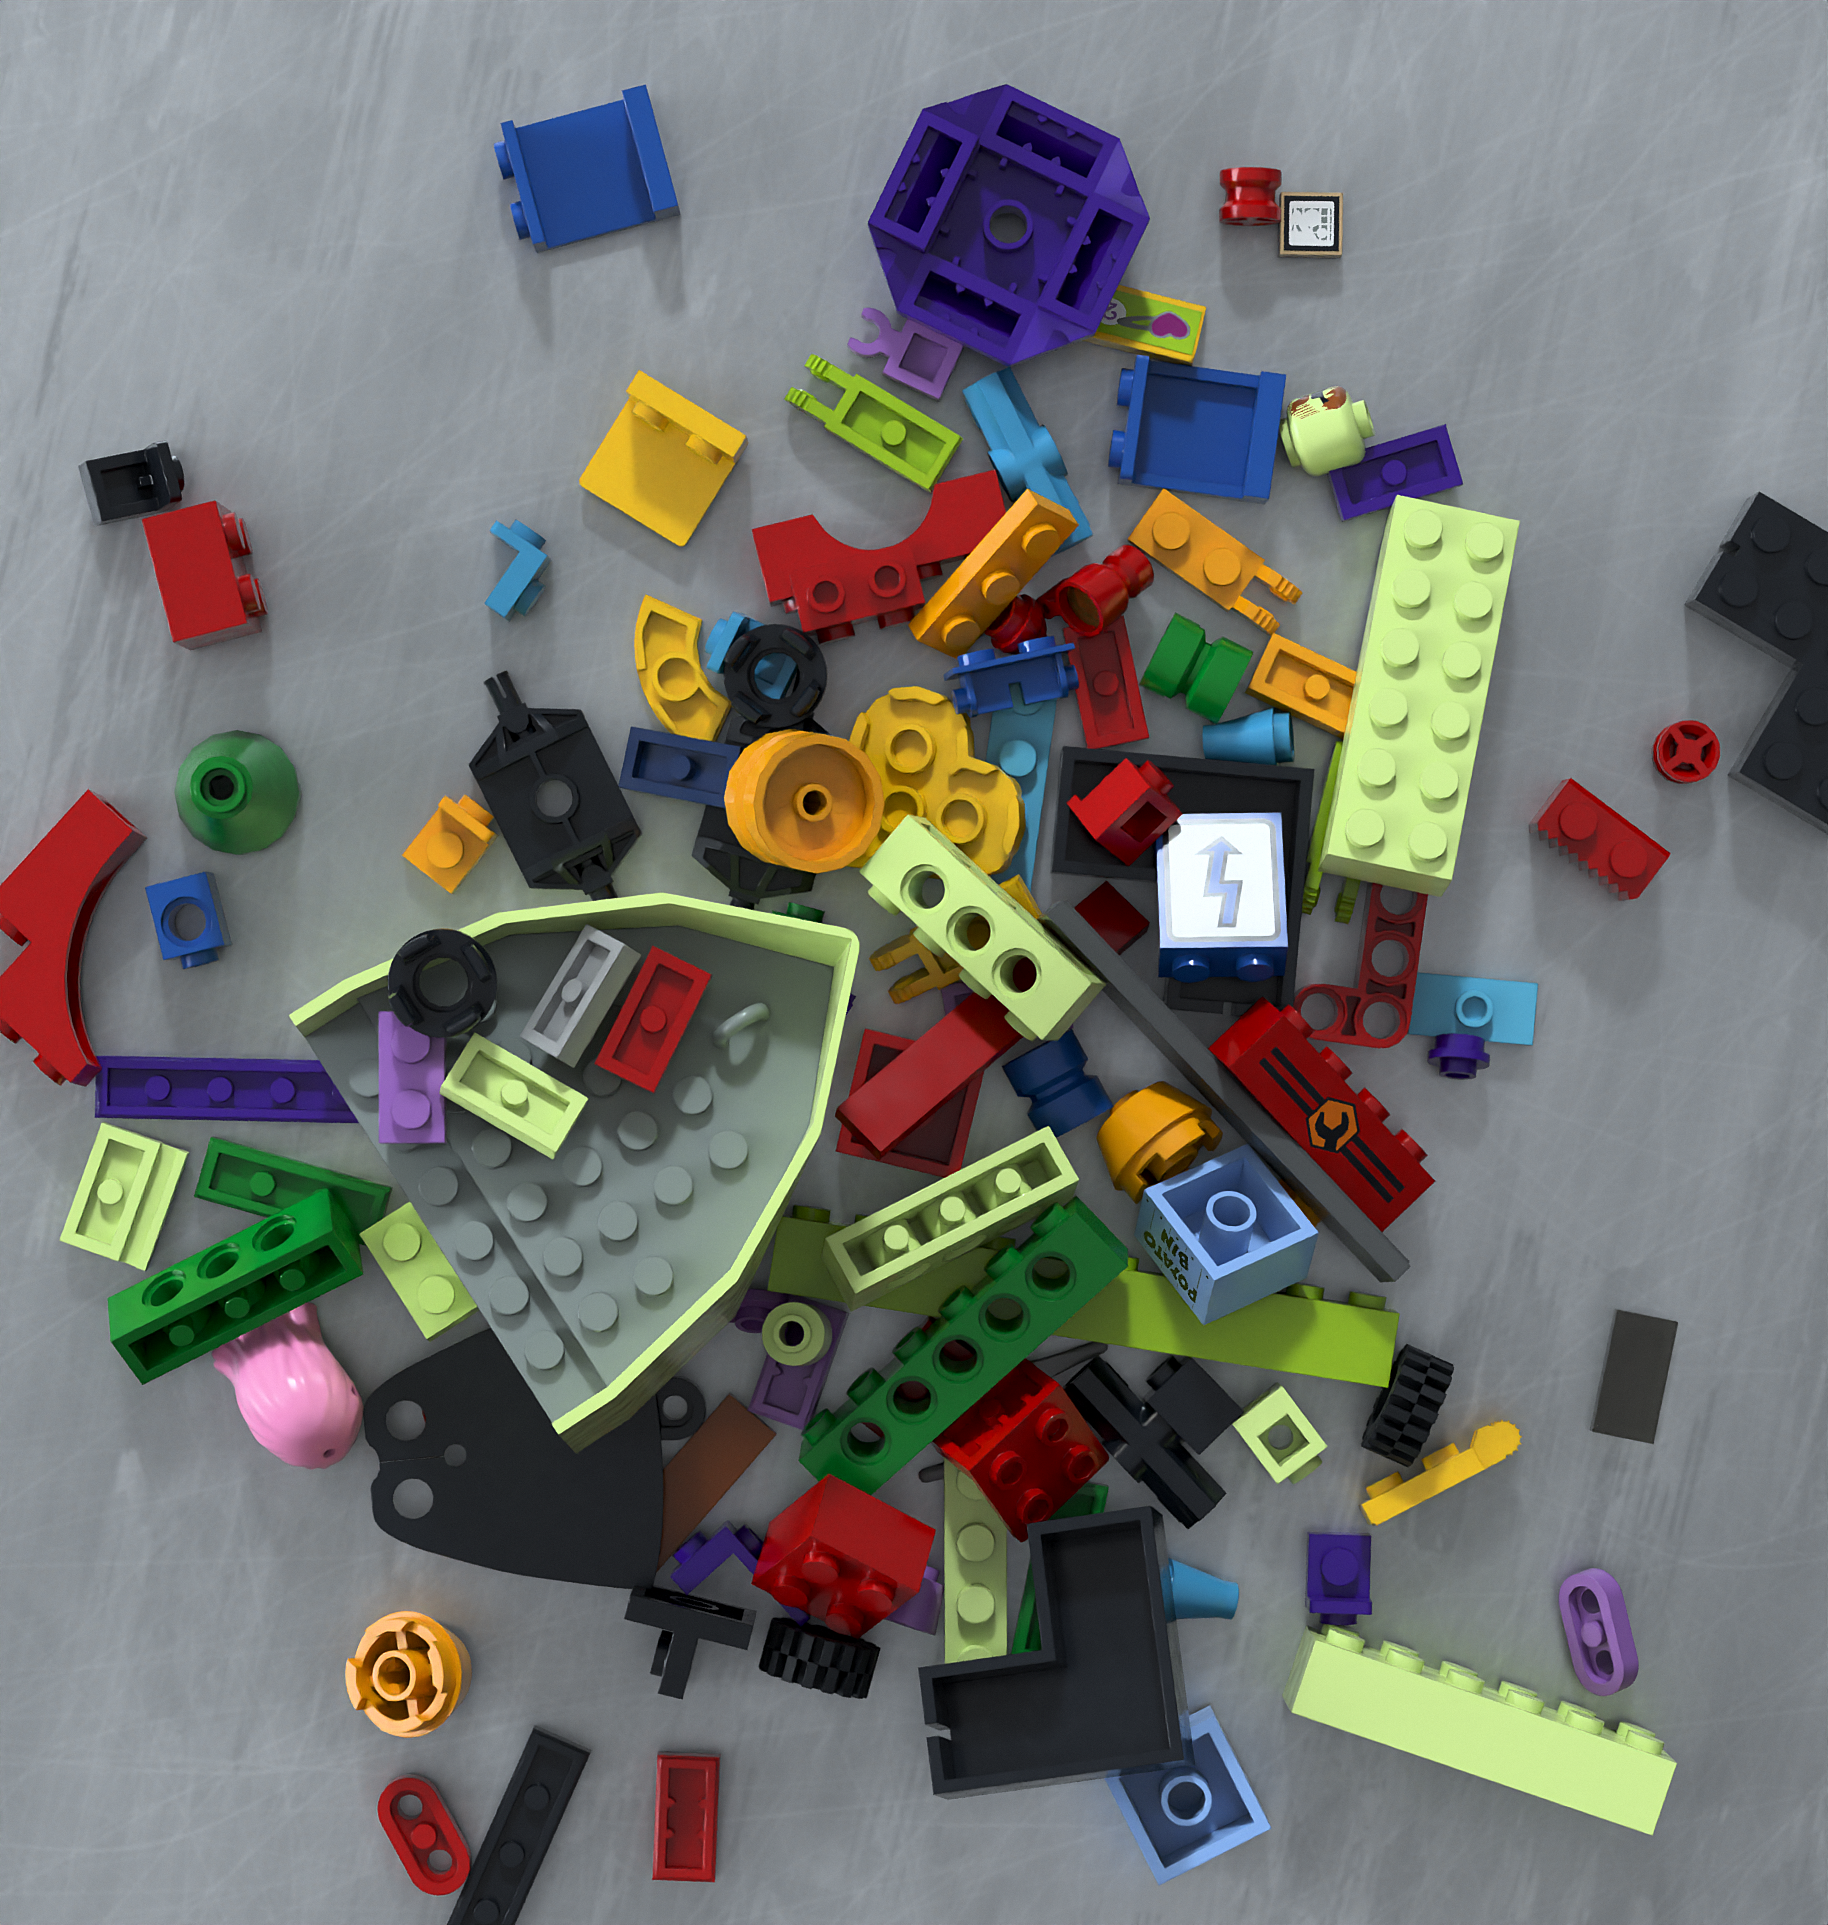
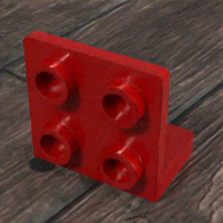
M1026 1358L931 1442L940 1455L973 1480L1011 1535L1019 1542H1025L1028 1539L1027 1524L1047 1521L1109 1461V1455L1062 1386Z

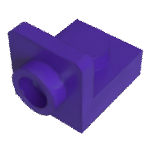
M1307 1531L1305 1607L1309 1613H1320V1623L1357 1624V1615H1372V1601L1370 1599L1371 1535L1369 1533Z

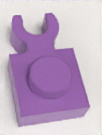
M864 308L861 318L874 323L879 329V336L872 343H862L858 339L850 337L847 343L848 348L854 354L863 358H873L879 355L889 358L882 372L883 376L939 402L964 346L907 319L902 331L899 332L891 328L890 321L881 311L874 308Z

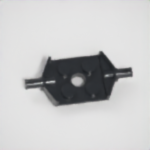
M508 671L496 675L507 696L506 698L503 697L495 678L487 679L483 683L486 685L500 713L497 716L499 723L471 760L469 767L529 888L583 890L586 896L590 895L592 901L618 898L612 885L614 882L612 876L643 833L603 756L583 711L579 709L528 708L525 702L522 703L508 675ZM553 780L562 781L567 784L572 793V804L569 810L558 817L545 815L537 804L539 789L545 783Z

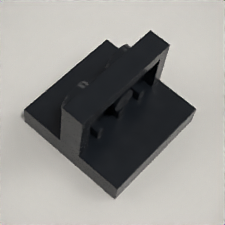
M653 1585L652 1590L634 1586L629 1597L624 1619L665 1629L662 1630L650 1674L662 1677L658 1694L683 1699L699 1638L748 1650L757 1611L692 1594L686 1595L684 1592Z

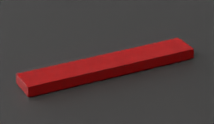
M1107 880L1074 907L1118 955H1121L1147 932L1150 922ZM1024 957L1016 963L1013 969V981L1020 991L1025 992L1029 990L1036 981L1037 971L1034 963L1028 957ZM973 992L840 1104L836 1109L835 1117L880 1160L1024 1036L1018 1033L1006 1021L1004 1016L1009 1012V1009L994 995L991 994L988 999H984Z

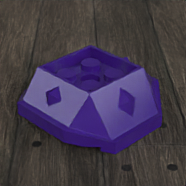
M1004 84L948 103L944 102L922 109L869 218L868 229L897 314L1011 368L1095 335L1149 224L1150 217L1138 190L1120 138L1008 84ZM1012 213L1022 219L1026 232L1016 242L1003 243L992 235L990 223L1000 214Z

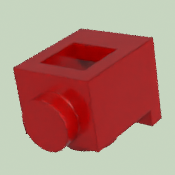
M1125 758L1083 800L1075 794L1067 802V805L1093 838L1128 866L1183 815L1167 795L1174 785L1149 760L1138 768L1129 759Z

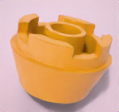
M1160 1081L1147 1086L1141 1091H1131L1122 1097L1111 1108L1109 1112L1111 1116L1099 1129L1096 1140L1115 1190H1124L1133 1202L1138 1204L1143 1197L1145 1189L1189 1170L1188 1167L1194 1162L1198 1156V1151L1203 1145L1208 1151L1214 1152L1223 1137V1132L1211 1119L1212 1109L1169 1083Z
M401 1611L384 1616L366 1628L364 1631L366 1633L359 1643L355 1658H348L345 1679L349 1698L356 1710H364L369 1719L384 1732L403 1738L426 1735L442 1725L465 1699L472 1679V1665L469 1653L459 1637L424 1614Z

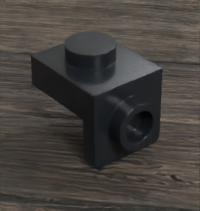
M166 440L152 443L143 450L88 460L78 466L94 526L162 513L182 501L181 492L184 489L183 469L179 459L175 455H171Z

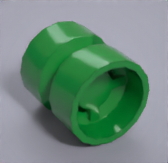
M1175 612L1141 678L1139 686L1163 698L1166 696L1171 699L1182 693L1186 695L1185 705L1187 710L1217 724L1250 662L1253 651L1225 637H1221L1210 644L1206 642L1205 629Z

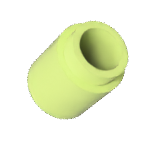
M789 1302L777 1306L768 1314L762 1328V1340L768 1354L777 1362L790 1366H808L818 1362L828 1352L832 1342V1327L827 1316L817 1307L805 1303ZM795 1321L803 1327L804 1337L800 1344L789 1346L785 1340V1330L790 1322Z

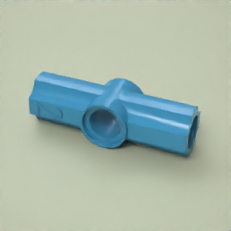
M1008 367L997 371L963 389L962 393L965 403L968 405L977 427L981 430L990 448V451L987 452L994 470L996 469L997 477L1010 501H1017L1028 488L1069 509L1079 524L1052 556L1060 554L1092 537L1093 533L1089 527L1090 524L1065 478L1068 472L1062 457L1045 425L1039 426L1011 368Z

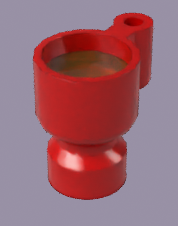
M1122 545L1109 554L1102 564L1093 563L1085 565L1071 577L1059 581L1036 600L1043 608L1045 619L1062 616L1071 629L1081 635L1092 637L1101 633L1124 614L1128 608L1129 599L1137 597L1152 585L1154 571L1148 558L1139 549L1131 545Z

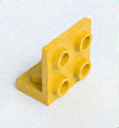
M638 370L626 390L629 397L628 401L581 475L579 484L582 488L679 547H684L748 446V439L740 431Z

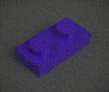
M1446 424L1365 448V457L1361 462L1353 466L1350 465L1331 470L1327 473L1342 522L1391 508L1397 495L1421 499L1463 485Z

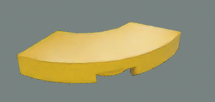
M645 594L636 622L634 648L638 676L648 703L657 718L671 734L717 742L732 706L730 705L731 701L713 688L701 669L698 640L703 620Z

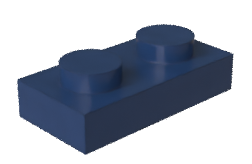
M631 726L619 788L726 809L724 795L729 771L745 748Z

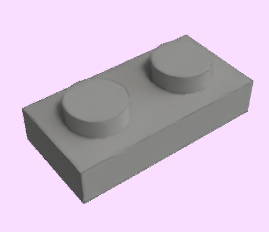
M586 924L519 1037L574 1068L584 1050L592 1041L596 1030L618 993L626 984L641 954L626 944Z

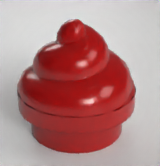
M1027 594L1017 595L984 633L991 637V643L994 648L1002 653L1017 655L1019 654L1017 644L1047 637V624L1043 615V608L1031 596Z

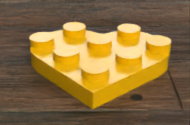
M918 686L893 688L887 691L889 694L876 699L866 713L861 712L849 739V742L868 755L880 775L885 806L879 832L863 855L845 867L862 869L907 815L925 817L988 876L1003 873L1009 868L1013 856L1018 852L1026 829L1025 803L1022 799L1019 783L1013 777L1004 773L998 766L975 758L974 733L971 729V720L967 713L957 715L952 701L947 696ZM933 874L928 877L932 879L942 880L941 877L937 874Z

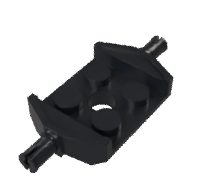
M799 668L797 670L798 673L796 676L792 693L796 690L800 682ZM812 713L797 724L780 728L760 726L739 716L731 718L724 744L746 748L765 734L788 729L832 735L813 719L815 713ZM706 805L691 856L730 889L728 896L733 897L730 906L754 910L755 904L759 905L760 899L812 891L816 873L761 861L741 846L728 825L726 809Z

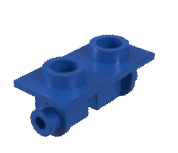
M1047 636L1017 644L1019 650L1017 655L996 659L994 649H985L958 656L959 667L952 668L943 675L944 681L959 678L961 688L951 691L955 713L957 715L967 713L969 718H974L982 714L1011 709L1014 705L1009 685L1019 683L1024 706L1058 698H1068L1069 691L1079 688V680L1075 666L1073 664L1064 666L1062 656L1075 649L1074 643L1056 646L1054 636Z

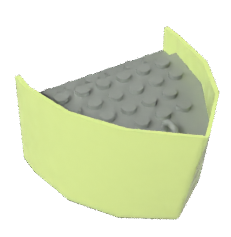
M663 892L499 912L457 930L476 939L489 953L497 973V993L489 1013L476 1027L464 1034L447 1038V1076L475 1032L586 1096L588 1101L554 1159L542 1154L448 1098L447 1144L379 1143V1011H393L388 1000V973L393 959L341 981L289 1015L410 1201L359 1235L426 1339L431 1342L480 1310L550 1418L552 1426L575 1453H578L630 1419L736 1316L821 1135L860 950V942L853 931L843 927ZM588 924L640 953L641 956L630 973L626 984L618 993L596 1030L592 1041L584 1050L575 1067L572 1068L519 1036L585 925ZM652 946L690 963L713 976L655 1094L594 1064ZM438 958L430 961L423 968L420 975V988L423 995L430 1002L438 1006H449L457 1003L464 997L468 988V977L465 969L458 962L450 958Z

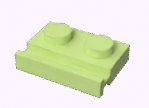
M102 1122L59 1241L118 1262H124L143 1271L148 1270L190 1152Z

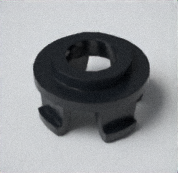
M769 624L750 630L733 643L724 659V685L728 698L731 701L730 705L743 718L760 726L780 728L803 721L815 711L826 691L828 672L822 651L806 633L788 625ZM772 653H783L790 656L797 663L800 671V682L796 690L790 696L782 699H772L765 696L758 689L755 682V669L758 663L765 656Z
M445 928L428 930L408 940L393 958L388 973V1000L394 1014L405 1027L409 1026L415 1031L430 1037H456L476 1027L492 1008L497 993L496 969L487 950L470 935ZM438 958H450L458 962L465 969L468 977V988L464 997L457 1003L449 1006H438L430 1002L423 995L420 988V975L423 968L430 961Z

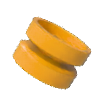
M795 729L765 734L746 747L729 771L724 795L728 825L743 848L763 862L816 874L842 869L863 855L879 832L885 806L881 777L866 753L847 739Z

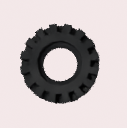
M1406 1344L1399 1352L1397 1360L1392 1364L1388 1388L1381 1387L1380 1395L1375 1400L1373 1412L1368 1418L1367 1428L1363 1433L1361 1447L1403 1466H1411L1415 1458L1420 1454L1422 1445L1426 1443L1430 1435V1429L1437 1420L1438 1411L1447 1395L1445 1392L1452 1380L1453 1364Z
M775 1617L771 1619L758 1667L770 1676L782 1678L781 1680L789 1683L800 1684L801 1687L818 1689L823 1693L832 1695L836 1693L842 1697L851 1698L852 1696L857 1699H863L868 1696L880 1647H877L872 1642L864 1641L865 1639L862 1638L856 1639L849 1635L837 1633L827 1629L825 1626L817 1624L815 1626L806 1622L800 1627L796 1621Z

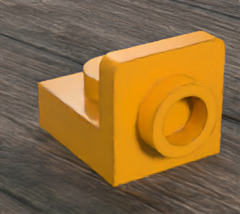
M466 794L463 795L458 803L445 795L439 802L437 811L402 854L404 858L451 894H454L499 836L487 827L494 816Z

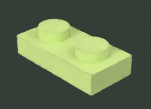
M475 1032L441 1085L439 1092L442 1096L551 1159H554L588 1101L586 1096Z

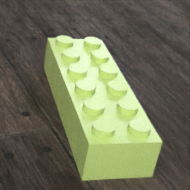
M1401 495L1396 496L1386 519L1318 868L1319 872L1442 897L1451 883L1520 524L1519 520Z
M1323 1624L1321 1630L1306 1625L1282 1694L1291 1713L1653 1836L1677 1765L1663 1750L1665 1743L1656 1739L1655 1733L1620 1721L1617 1731L1604 1727V1721L1595 1718L1596 1713L1564 1701L1560 1702L1558 1711L1545 1707V1702L1536 1698V1692L1509 1682L1502 1681L1499 1691L1484 1686L1485 1681L1477 1678V1672L1454 1663L1442 1661L1440 1670L1424 1666L1425 1661L1418 1658V1652L1392 1642L1383 1641L1380 1650L1364 1645L1365 1640L1359 1638V1632L1342 1625Z

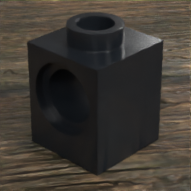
M1171 1355L1145 1380L1152 1388L1144 1396L1145 1400L1198 1455L1244 1412L1192 1357L1185 1356L1178 1362Z

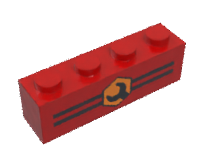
M1262 996L1208 1050L1377 1228L1383 1232L1435 1182L1430 1174L1420 1165L1428 1155L1403 1129L1395 1136L1382 1122L1390 1116V1113L1366 1088H1363L1356 1094L1348 1086L1345 1080L1353 1074L1352 1071L1329 1047L1326 1046L1318 1053L1307 1041L1315 1031L1292 1006L1288 1004L1280 1012Z

